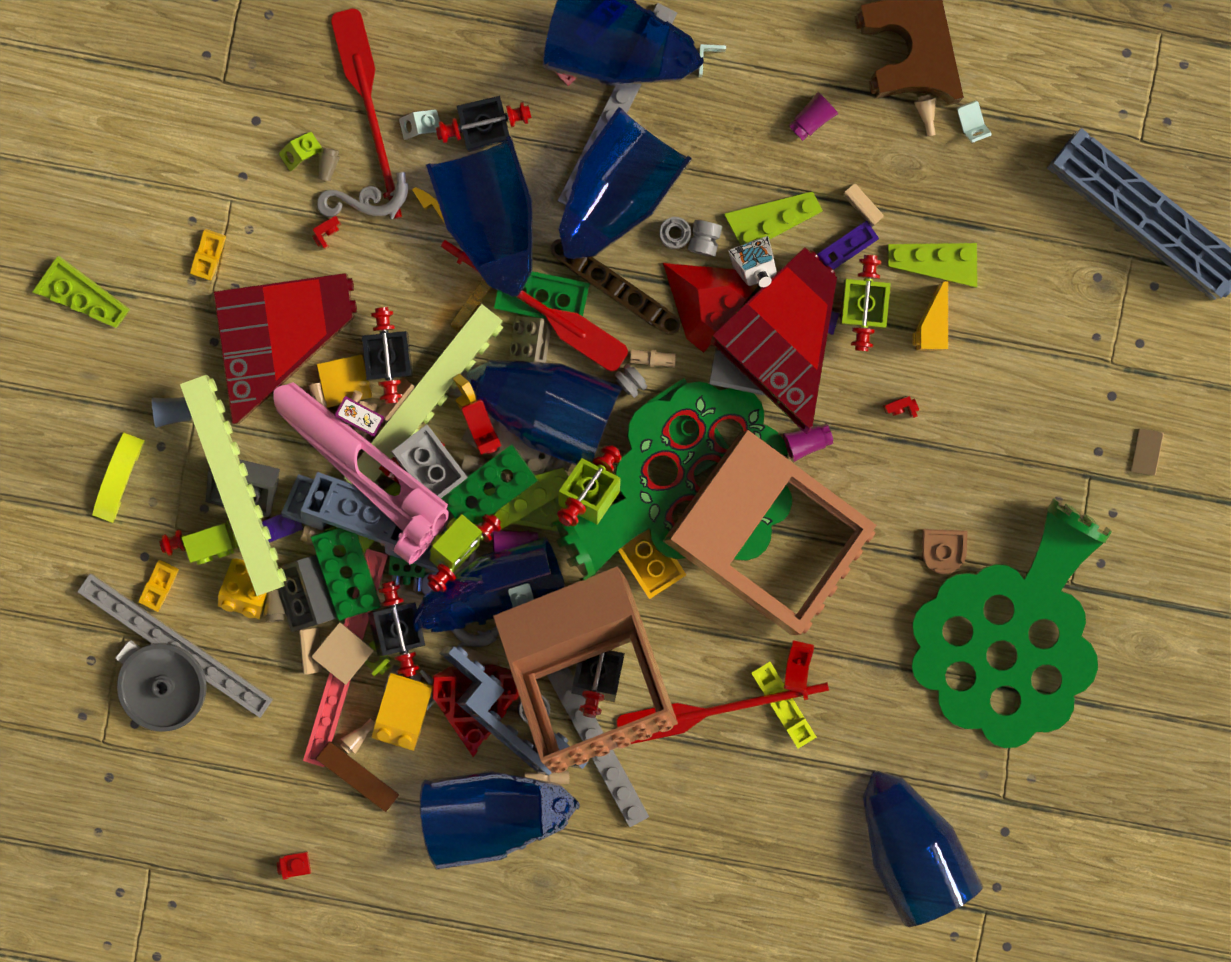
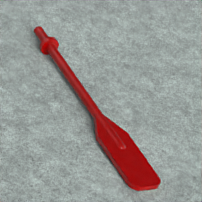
M351 8L335 13L332 16L331 22L345 76L364 101L387 190L383 197L390 201L393 198L390 193L395 190L371 97L376 68L362 14L359 10ZM400 208L396 212L394 219L402 217Z
M447 240L442 242L440 247L458 258L457 264L466 263L543 314L560 340L607 371H616L626 358L628 349L625 344L583 316L574 312L548 308L468 255L469 249L465 248L462 251Z
M828 682L807 686L805 693L788 690L708 708L679 702L672 703L671 705L678 724L674 725L669 731H658L653 733L648 739H638L631 742V744L685 733L708 716L802 696L804 701L809 700L808 695L829 691ZM655 708L622 714L617 719V727L656 713Z

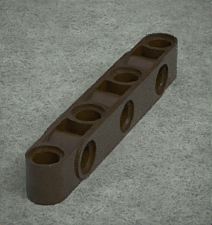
M557 239L552 243V255L572 272L663 333L674 335L679 331L681 327L680 319L652 297L567 240ZM558 244L567 246V252L564 255L555 253V247ZM594 269H601L603 271L604 277L601 280L596 281L591 277ZM631 294H637L640 297L641 301L638 305L632 306L628 303V297ZM667 319L676 321L677 328L675 330L668 331L665 328L664 323Z

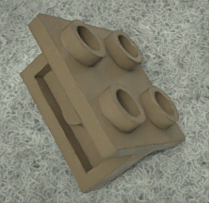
M516 316L513 324L509 359L546 365L551 332L549 321L543 318Z

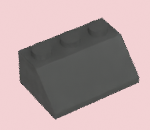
M717 348L715 349L709 384L765 395Z
M239 459L240 464L244 463L248 475L245 477L248 485L252 484L256 494L253 497L255 505L260 506L263 516L270 517L278 487L280 469ZM209 468L205 502L224 506L213 474Z
M317 555L278 567L283 569L286 576L285 586L278 588L291 632L338 618Z

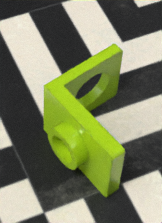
M309 132L290 141L279 152V155L291 172L302 161L321 152L322 147L313 133ZM287 152L293 155L294 163L289 161Z
M372 641L369 646L376 650L375 643ZM389 655L380 656L377 662L373 663L367 659L364 663L373 671L371 674L375 677L378 673L383 675L391 667L388 662L392 658Z

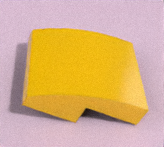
M363 354L317 364L327 408L340 405L344 396L351 399L354 391L362 393L360 401L373 398L370 382L366 379Z

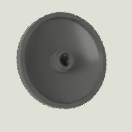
M153 643L138 649L124 662L118 676L117 691L124 711L134 722L149 730L166 732L179 729L196 717L204 704L207 685L200 664L188 651L169 643Z

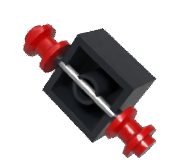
M500 96L458 105L457 110L461 124L458 126L456 118H453L452 123L447 125L440 121L439 126L435 127L438 140L443 139L444 144L447 143L450 137H456L457 140H461V132L464 135L468 152L510 143L511 139L507 122L510 121L511 128L518 121L528 124V119L532 118L529 105L524 106V103L520 102L519 107L514 109L507 105V113H504Z
M388 307L375 308V313H371V317L376 318L377 323L373 327V331H380V334L362 336L366 379L368 381L385 379L383 382H378V385L383 387L384 390L380 400H385V404L398 403V398H402V394L397 393V385L401 384V380H394V378L413 376L409 334L407 331L392 333L386 331L395 329V326L390 324L389 319L394 314L393 311H389Z
M395 581L382 583V588L378 589V591L384 594L385 601L381 604L382 607L389 606V608L368 612L377 656H386L399 652L400 655L394 656V660L399 661L401 666L397 673L402 674L403 677L416 675L415 670L419 669V666L413 663V657L416 655V652H409L408 650L426 646L416 602L398 605L397 603L404 602L403 598L398 597L397 590L401 588L400 584L395 585Z
M609 650L577 663L571 694L581 695L586 699L585 704L579 707V710L583 712V716L596 718V715H601L602 712L598 707L600 701L615 702L625 653Z

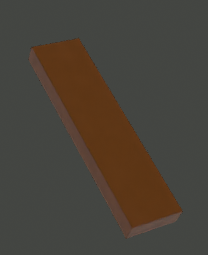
M330 740L316 757V760L385 812H387L399 796V793Z

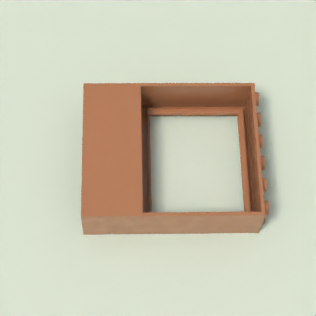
M747 430L738 434L663 542L790 635H801L802 632L805 634L812 626L810 621L814 615L821 613L825 607L823 602L827 596L831 597L838 588L836 584L839 579H844L849 573L850 568L848 566L850 563L860 557L863 552L861 548L864 543H869L876 532L873 530L877 525ZM788 482L854 530L797 614L730 566L735 556Z
M618 566L493 616L540 760L552 773L564 772L569 766L584 764L595 756H605L612 749L628 747L635 740L648 739L653 733L669 731L674 725L678 724L628 580ZM632 642L656 713L559 750L536 679Z

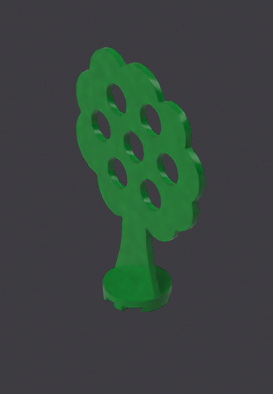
M1056 498L1052 499L1047 508L1042 538L1025 578L1016 569L1004 564L986 566L976 574L957 573L947 578L941 584L935 598L922 604L916 611L912 622L913 634L920 645L912 660V670L916 680L927 689L938 690L940 708L944 716L953 725L964 729L981 728L989 741L1002 748H1017L1027 743L1036 732L1049 733L1060 729L1069 721L1074 711V696L1086 691L1094 682L1098 671V656L1092 644L1082 636L1086 625L1085 611L1079 600L1072 594L1063 592L1062 589L1076 569L1103 543H1106L1112 531L1105 527L1104 531L1100 530V526L1092 517L1084 514L1083 518H1081L1074 507L1065 504L1063 508L1058 506L1059 502ZM994 595L1007 596L1014 605L1012 617L1003 624L992 623L984 615L983 608L985 602ZM954 616L968 619L973 626L971 638L962 645L950 644L943 636L942 629L945 622ZM1040 619L1051 620L1058 627V639L1048 648L1036 647L1029 640L1028 632L1030 626ZM1004 640L1015 646L1017 658L1011 667L999 670L988 663L987 651L993 643ZM955 662H967L975 670V681L965 690L953 689L946 681V671ZM1042 665L1055 666L1061 673L1060 686L1051 693L1044 694L1038 692L1031 683L1033 672ZM1001 686L1014 687L1020 694V705L1011 714L1003 715L997 713L991 706V695Z

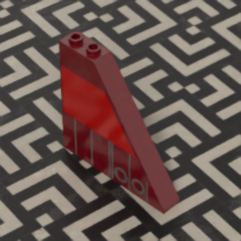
M804 247L771 279L770 285L763 287L712 336L710 343L805 434H808L814 422L837 277L831 267L825 266L819 261V257L814 251H809Z
M347 273L214 291L232 424H240L274 393L277 387L284 384L354 319V313H357L356 300L351 298V291H354L353 278H349Z

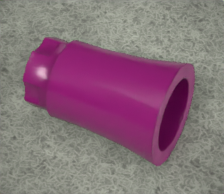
M817 91L811 101L794 117L795 120L788 126L803 141L808 135L811 136L827 121L838 115V112Z
M827 423L813 426L808 434H805L802 430L783 433V440L793 463L804 456L833 444V436Z
M493 531L494 560L539 553L538 532Z

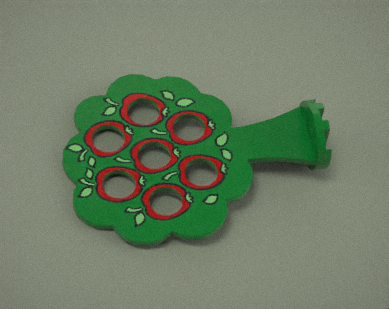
M698 381L687 383L677 389L669 401L656 400L646 403L634 412L628 424L627 434L631 450L621 457V461L616 466L615 475L620 477V493L625 499L610 506L598 525L577 515L578 523L576 526H565L559 519L551 523V527L557 526L560 538L556 539L559 548L565 546L570 555V558L566 559L570 567L576 566L583 575L579 578L580 581L596 575L598 570L620 548L648 529H650V538L653 545L662 555L673 559H686L663 542V540L675 525L672 519L675 506L682 501H692L700 489L694 480V469L697 464L704 460H710L718 464L728 450L720 447L715 441L714 430L719 422L726 419L737 422L742 432L749 430L785 458H788L785 441L776 430L764 424L765 412L762 402L754 393L731 388L720 391L711 384ZM681 415L692 418L698 427L696 440L687 446L675 443L669 433V426L672 420ZM666 456L675 463L677 473L670 485L658 486L650 480L647 473L648 465L655 457ZM785 485L733 560L748 561L759 557L766 551L771 542L772 525L783 521L790 513L792 507V494L787 485Z

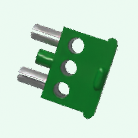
M390 555L389 575H392V581H395L396 576L397 585L399 584L400 576H403V584L410 585L411 577H414L413 591L415 592L417 590V577H419L417 592L421 591L422 578L425 577L426 568L421 566L422 570L418 571L416 570L417 564H409L403 559ZM394 564H398L400 568L395 569ZM406 564L410 565V570L405 569Z

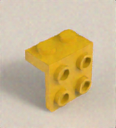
M238 558L231 560L218 594V607L228 612L241 613L247 618L260 619L267 593L259 596L256 595L244 560Z

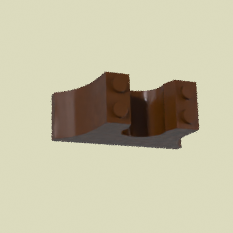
M883 0L860 6L856 16H854L856 28L861 30V34L877 35L884 31L895 32L905 40L908 48L906 60L899 64H888L875 71L872 75L871 81H869V88L871 94H875L876 99L902 93H925L936 96L947 104L953 105L958 104L964 98L942 0Z

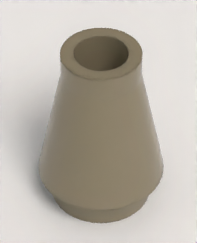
M322 147L321 152H318V179L331 181L340 159L338 150Z
M275 589L267 592L263 617H266V622L283 621L285 611L279 596V590Z

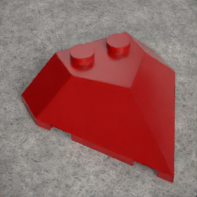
M663 263L686 339L704 353L711 344L712 336L735 315L759 284L747 285L735 269Z
M482 665L485 668L484 673L488 676H495L502 683L500 686L504 689V692L488 711L492 710L503 718L507 713L506 709L519 696L511 669L496 665ZM450 666L433 676L432 697L472 757H474L478 752V747L484 740H487L491 733L456 703L471 685L472 681L456 667Z

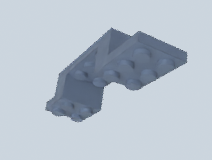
M317 472L314 480L298 474L281 512L283 517L322 531L326 523L383 543L385 544L386 554L403 559L393 551L399 540L398 536L403 531L353 484ZM446 527L442 531L441 535H443L448 530L446 529ZM431 544L414 564L438 572L437 566L430 561V549L433 546Z
M444 647L439 654L472 681L471 685L456 703L538 774L550 775L552 772L541 762L536 745H533L526 739L522 740L517 737L518 732L512 726L502 724L500 722L502 718L492 710L488 711L504 692V689L500 686L502 684L501 681L493 675L488 676L484 673L485 668L479 662L469 660L467 658L468 653L461 647ZM559 732L557 734L554 733L559 750L570 747L565 736ZM588 762L581 765L574 764L571 767L583 769Z

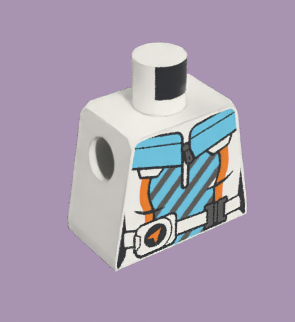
M768 236L728 250L733 268L747 285L751 286L758 283L761 287H767L771 284V278L777 274Z

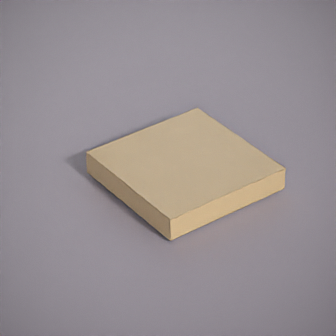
M340 622L312 655V658L346 685L374 652V649Z

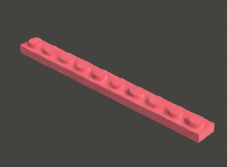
M367 549L365 557L378 592L389 555ZM356 587L352 598H357L360 595V591ZM368 612L346 618L344 623L349 630L362 640L364 639L369 622ZM329 672L303 761L325 767L316 760V757L329 740L333 741L351 680L345 685Z

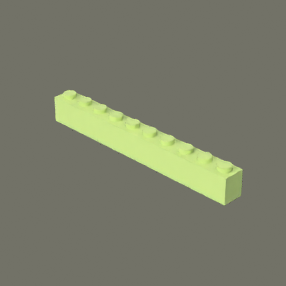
M481 304L371 444L390 459L394 457L391 451L416 433L423 422L428 424L435 415L432 412L437 405L441 407L448 399L446 393L450 388L455 390L457 387L453 378L458 374L462 375L465 370L469 372L476 363L473 359L478 353L482 355L490 346L487 343L492 336L496 338L504 328L501 325L503 320ZM364 451L357 460L358 469L379 486L380 483L377 480L382 474L386 475L379 470L381 464ZM344 477L346 481L352 484L346 477Z
M204 375L180 384L256 595L259 596L285 586V573L282 568H278L276 560H279L275 547L271 548L268 539H271L267 526L263 527L260 519L263 518L262 510L259 505H255L253 499L256 496L252 484L248 485L245 477L248 475L244 463L240 464L238 458L240 449L236 441L232 442L230 436L233 433L230 422L228 420L225 421L222 413L225 412L224 405L221 399L217 400L215 395L217 386L214 379Z

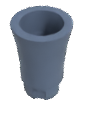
M152 397L155 428L191 421L192 416L185 397Z

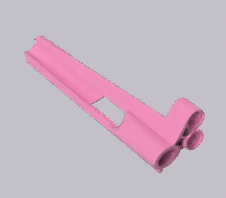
M294 382L277 387L274 390L276 411L403 531L399 534V540L393 551L409 564L414 563L431 545L434 537L441 534L448 521V511L446 509L448 504L341 419L334 416L332 412ZM360 449H363L396 476L401 486L399 495H389L359 471L357 455Z

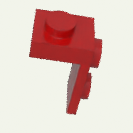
M479 399L462 406V412L480 454L492 453L502 446L494 431L483 401Z
M792 641L787 658L784 689L801 693L806 692L809 665L814 652L813 644Z

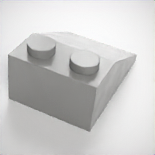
M427 424L391 451L406 472L439 498L445 496L468 478Z

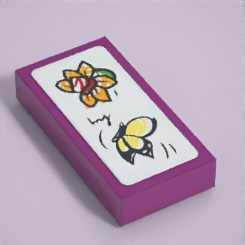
M344 396L334 415L372 436H375L384 419V416Z

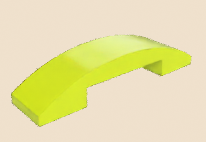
M123 432L101 484L93 516L114 523L121 505L122 495L145 440Z
M771 662L752 672L764 695L788 691L784 689V683ZM793 699L770 703L798 749L817 738Z

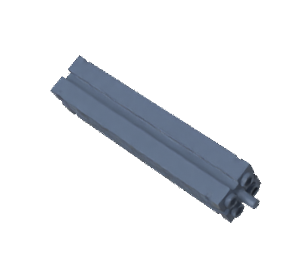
M1081 128L1075 132L1047 166V169L1058 175V178L1200 292L1202 291L1211 301L1216 298H1226L1231 293V248L1095 138L1090 137L1089 133Z

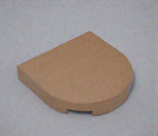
M923 529L922 558L926 566L939 574H950L958 570L965 562L967 556L968 531Z

